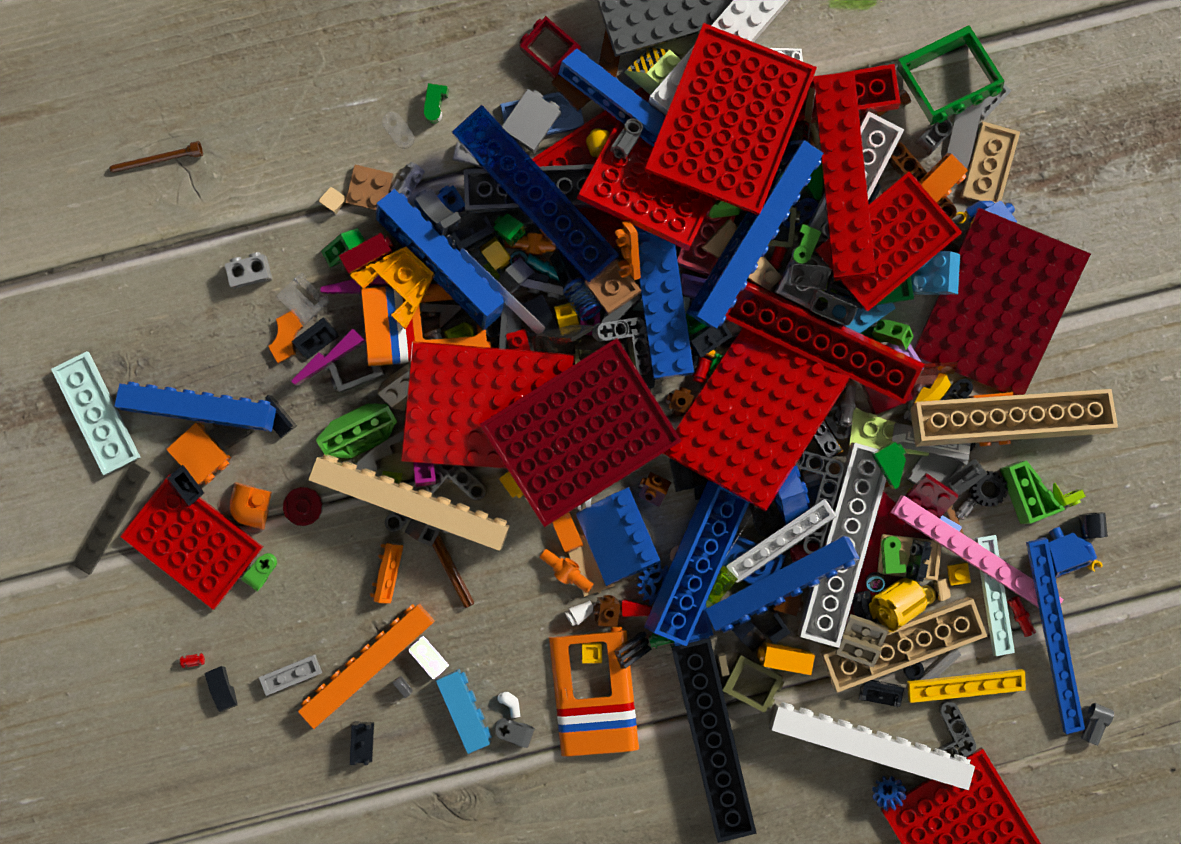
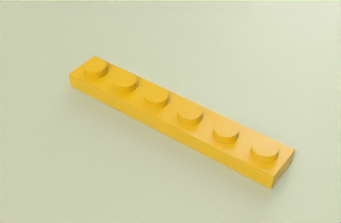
M1018 669L907 681L908 701L915 703L1025 691V671Z

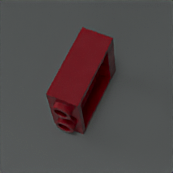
M545 16L542 20L538 19L533 25L534 30L530 34L526 33L520 40V50L550 77L555 79L559 76L562 61L575 49L581 51V46ZM546 28L569 47V50L553 68L549 67L529 49Z

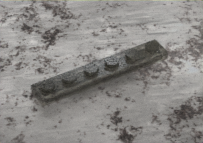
M135 462L131 463L73 562V566L88 575L92 574L149 477L150 471Z

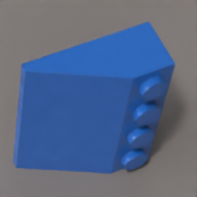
M629 487L592 504L590 508H585L576 513L606 586L661 563Z

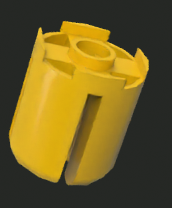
M901 578L873 597L872 602L869 603V611L873 619L877 618L882 625L889 628V632H895L925 611L927 606L926 594L916 581Z

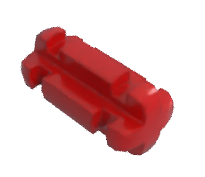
M202 653L199 656L193 654L186 655V658L184 656L180 657L182 668H185L186 665L187 667L199 666L200 663L201 665L205 664V657Z

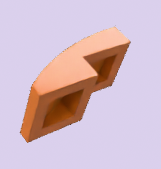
M570 512L552 522L565 553L583 546Z

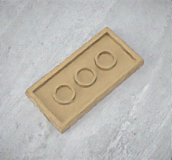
M981 122L960 198L973 202L991 200L996 203L1002 200L1020 135L1019 131Z

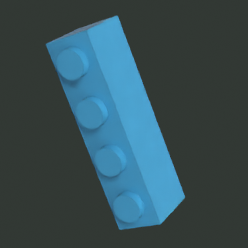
M457 669L437 678V685L467 754L490 745L491 731L488 726L485 727L483 724L484 715L480 708H476L474 702L477 700L472 690L469 691L466 685L469 682L465 672L461 673L460 669Z

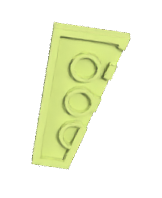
M856 408L853 410L848 447H850L851 443H858L875 449L882 448L892 442L894 424L896 422L877 417V415L866 413ZM904 448L906 454L929 455L927 452Z

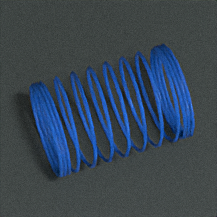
M575 279L565 286L563 294L566 298L578 291L581 293L583 289H586L585 286L582 288L585 285L584 279ZM577 281L582 282L574 291L570 290L568 293H565L569 287L578 283ZM593 300L596 304L589 305L583 309L584 311L580 314L582 321L589 320L600 312L602 306L597 300ZM595 306L599 307L595 313L593 312L589 316L582 318L584 314L589 312V309L592 310Z

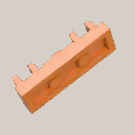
M630 221L622 222L623 229L615 231V235L620 238L615 241L621 247L622 255L625 258V261L617 263L621 269L618 273L621 278H625L630 274L634 280L641 278L638 234Z
M381 544L380 547L385 548L384 555H378L380 559H383L378 571V583H372V586L376 587V592L370 593V596L374 598V602L391 603L404 545Z

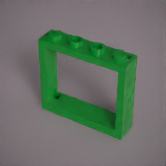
M970 25L898 59L897 70L931 125L937 122L942 123L949 116L960 114L972 105H979L984 99L990 96L995 97L1003 90L1005 82ZM966 44L991 84L934 111L910 70Z

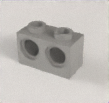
M260 252L249 254V258L241 259V257L230 259V263L225 264L231 288L236 289L272 280L267 256L261 255ZM260 262L262 269L259 272H254V265ZM241 267L243 273L240 277H236L234 272L237 268Z

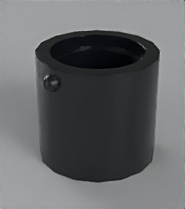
M1105 512L1079 514L1080 531L1083 539L1108 537Z

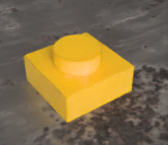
M968 563L947 565L951 586L971 583Z
M602 642L582 643V663H602Z

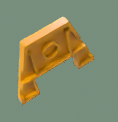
M404 247L383 257V260L375 264L371 263L365 266L366 268L351 273L350 276L363 289L378 275L405 300L391 316L406 329L428 289L434 273L407 247Z

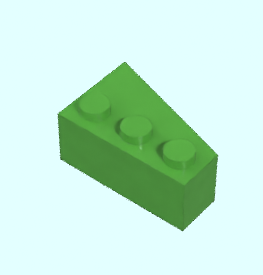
M1019 461L1000 468V472L1004 477L1003 480L1007 481L1006 487L1008 488V493L1020 524H1031L1065 510L1053 497V493L1041 482L1042 479L1028 461Z

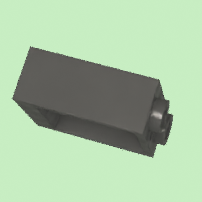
M366 342L363 343L362 345H360L359 347H357L356 349L361 348V347L364 346L365 351H366V346H367V345H366ZM335 363L326 367L327 371L332 373L331 383L334 389H338L341 393L386 376L382 365L372 366L374 373L343 385Z

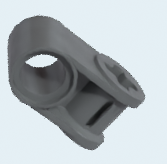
M946 119L942 123H935L915 143L919 144L929 156L952 132L953 125L951 121ZM938 125H944L946 133H940Z
M502 718L496 723L495 732L500 739L528 748L535 728L525 723ZM504 725H507L508 730H506L505 733L501 732V728H503Z

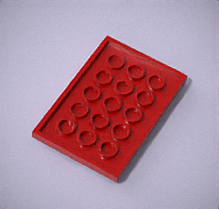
M910 172L906 173L869 204L875 276L841 280L867 312L962 233ZM828 239L815 252L833 272L830 239Z
M167 478L120 536L213 610L217 608L264 548V546L201 497L188 506L169 485Z

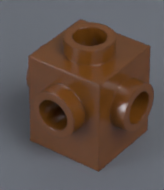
M680 387L679 390L675 389L673 393L669 392L666 403L669 404L668 409L672 410L671 414L680 417L683 414L686 415L695 401L693 400L694 395L690 394L691 390ZM679 398H683L685 400L684 405L681 406L678 404Z
M650 472L647 478H642L638 486L641 489L638 497L660 507L671 482Z
M604 595L603 597H597V603L593 604V615H595L594 620L597 625L617 627L618 618L622 616V605L614 596Z

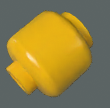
M597 128L592 130L586 138V144L592 157L598 159L610 136L609 131Z

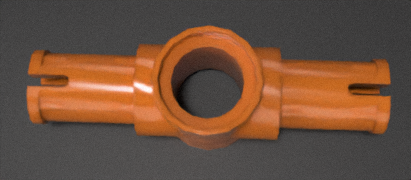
M527 233V236L521 237L513 247L507 242L504 243L505 248L522 249V251H525V254L541 256L546 251L554 252L556 247L565 246V241L547 240L544 235Z
M545 549L541 554L540 559L553 568L554 576L564 584L574 583L585 593L591 590L594 583L580 574V567L576 562L569 558L560 559L548 549Z

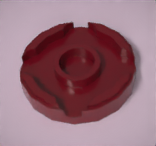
M299 487L287 494L283 501V511L285 517L293 524L307 526L320 518L323 512V502L321 496L315 490L309 487Z

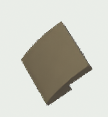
M850 614L845 625L840 647H837L836 655L874 667L880 656L881 646L889 632V628Z

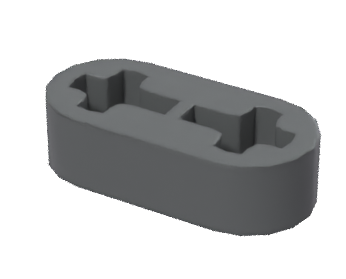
M833 405L831 410L836 411L834 414L836 421L832 417L827 416L824 421L835 438L845 439L851 433L850 426L840 425V427L846 428L844 431L845 435L837 434L836 431L839 429L836 423L839 424L841 411L836 405Z

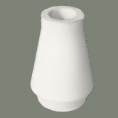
M589 600L586 603L568 608L565 615L570 624L574 626L583 622L593 612V604Z

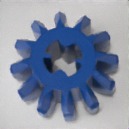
M892 775L889 780L883 776V782L876 780L878 787H872V791L875 793L872 796L873 800L877 801L878 807L883 806L886 811L890 806L893 810H896L895 805L902 806L901 800L906 799L904 794L906 788L901 786V780L895 781Z

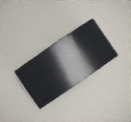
M220 666L206 672L205 677L208 688L218 711L223 712L238 706L234 687L229 684L226 667Z

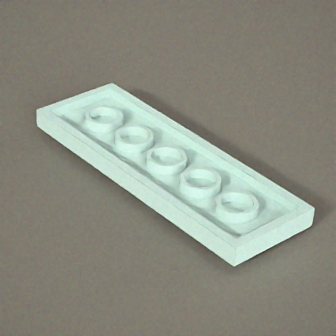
M86 351L52 368L51 370L102 474L107 475L141 458L117 408L114 407L115 404L90 353Z

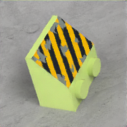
M649 47L624 73L651 95L681 59L671 50Z

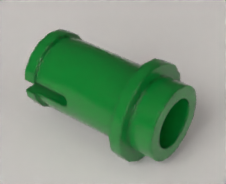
M652 633L651 636H648L651 648L655 647L657 649V646L674 643L673 640L658 634L654 635Z

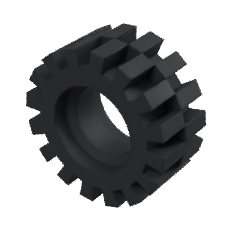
M986 471L988 474L972 485L969 493L972 494L971 498L981 506H997L998 503L1003 502V498L1007 497L1005 494L1008 491V488H1006L1007 481H1004V477L1000 476L997 472ZM986 481L994 483L996 488L995 493L989 497L985 496L981 491V487Z

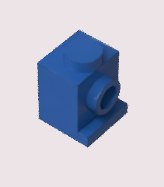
M447 185L439 191L440 194L437 197L451 212L459 213L465 210V202L454 185L451 187ZM454 198L455 203L449 204L448 200Z

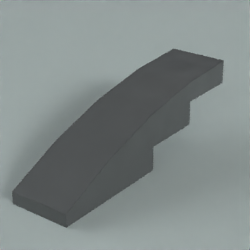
M404 431L385 440L368 452L356 463V469L362 470L366 468L372 471L380 469L377 461L395 453L392 446L403 441Z

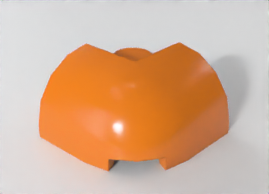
M235 482L230 499L232 517L238 523L245 526L264 530L272 492Z

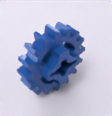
M657 564V568L650 567L649 571L643 570L644 576L639 575L642 582L637 583V586L642 587V589L638 593L644 594L643 601L649 599V605L655 602L661 589L655 590L656 587L653 583H658L659 580H662L661 583L663 584L668 573V565L661 568V565ZM660 572L659 575L654 578L649 577L652 573ZM645 583L651 586L652 591L650 595L646 591Z

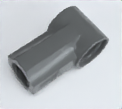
M629 119L626 121L623 130L611 147L610 151L614 157L626 159L633 146L638 143L643 129L642 123L639 120Z
M1092 703L1087 713L1088 721L1081 739L1098 746L1105 728L1113 720L1114 711L1097 703Z

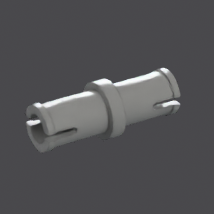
M853 385L845 386L843 400L840 402L841 417L839 424L842 426H852L853 410L856 409V404L854 403L856 387Z

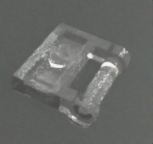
M300 273L276 296L304 325L330 302L327 296L324 297L306 280V276L303 273ZM298 285H301L318 301L315 306L296 288Z

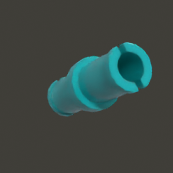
M532 254L528 255L525 263L529 267L538 271L539 274L547 275L549 278L560 283L556 271L549 261L546 260L544 262Z

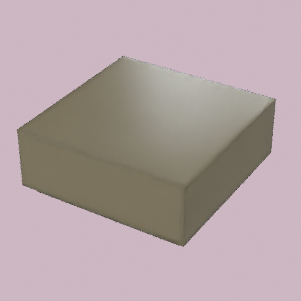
M717 654L720 674L722 676L729 675L725 654Z

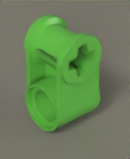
M271 553L263 554L248 569L241 580L258 592L276 567V557ZM266 559L269 560V562H268V565H269V566H267V567L264 566V564H265L264 561H265Z

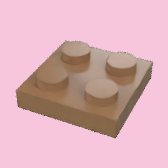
M355 164L345 203L376 211L377 202L390 193L394 174Z
M618 259L585 281L587 288L608 315L641 293V289L630 275L621 278L618 273L621 270L617 264L619 262Z

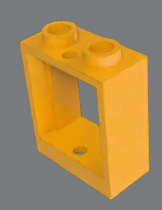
M766 642L762 643V647H758L757 658H759V662L763 667L807 675L812 674L815 655L811 651Z

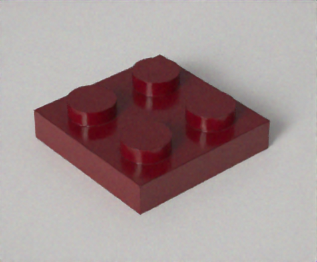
M925 473L907 492L905 497L940 518L958 499V494Z

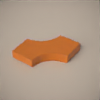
M294 310L276 319L278 324L277 337L268 347L278 364L296 354L292 340L303 329V325Z

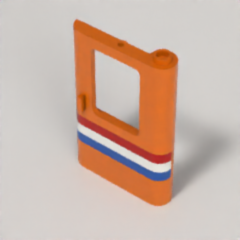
M433 283L429 285L420 303L453 299L438 283ZM391 286L361 288L368 366L409 363L411 361L412 341L491 348L490 341H487L486 329L483 331L478 324V334L476 336L425 340L422 336L420 306L417 307L410 323L404 329L391 315L405 300Z
M622 626L611 627V631L549 637L561 756L629 752L639 749L631 667L628 666L626 669H621L614 650L628 641L627 630H623ZM606 642L612 695L584 699L574 698L569 645ZM629 649L621 653V656L625 654Z

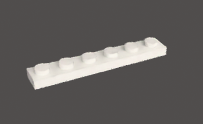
M824 499L726 567L735 581L739 583L837 517L827 500Z

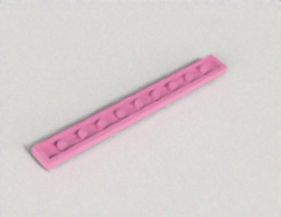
M900 496L891 511L892 514L1038 607L1032 578L907 497Z

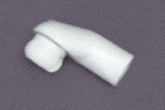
M509 692L500 693L498 695V702L510 708V717H520L517 697Z

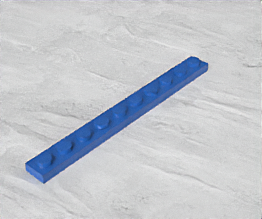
M1041 538L1026 542L1062 728L1065 734L1085 730L1049 542L1047 538Z

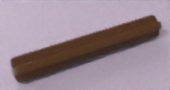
M438 535L432 546L463 606L468 608L474 604V601L441 537Z

